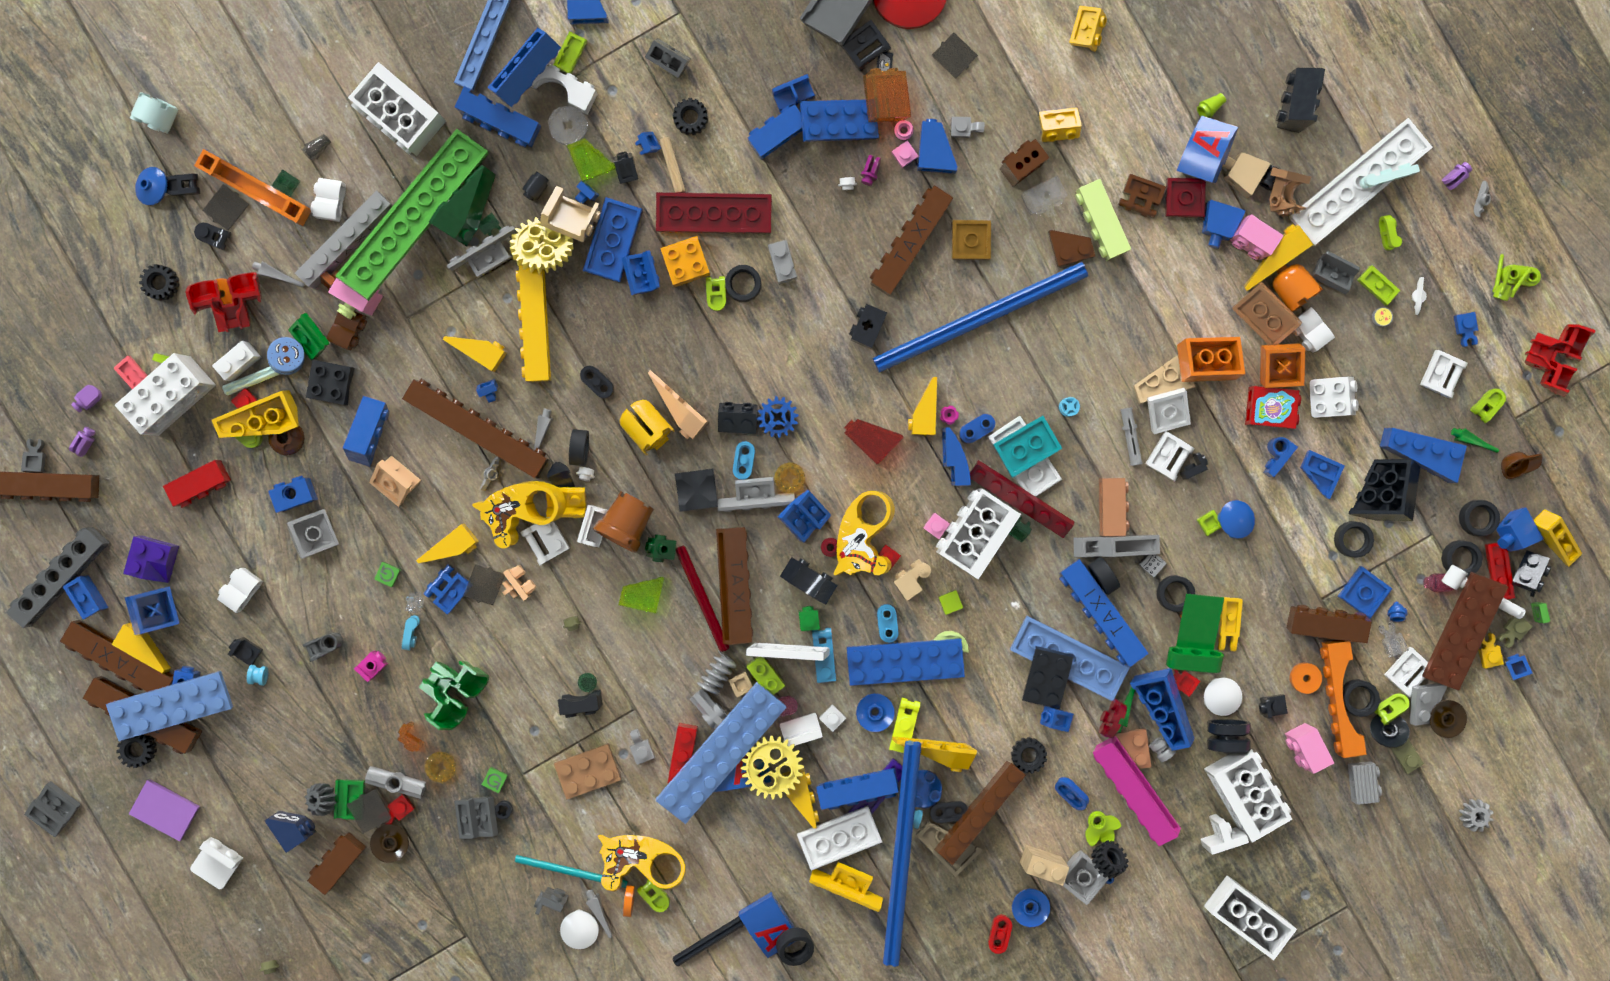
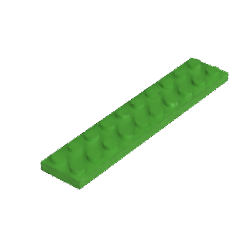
M456 129L336 274V278L369 301L431 225L429 220L443 201L447 202L453 196L452 193L463 186L466 179L472 175L486 158L488 151Z

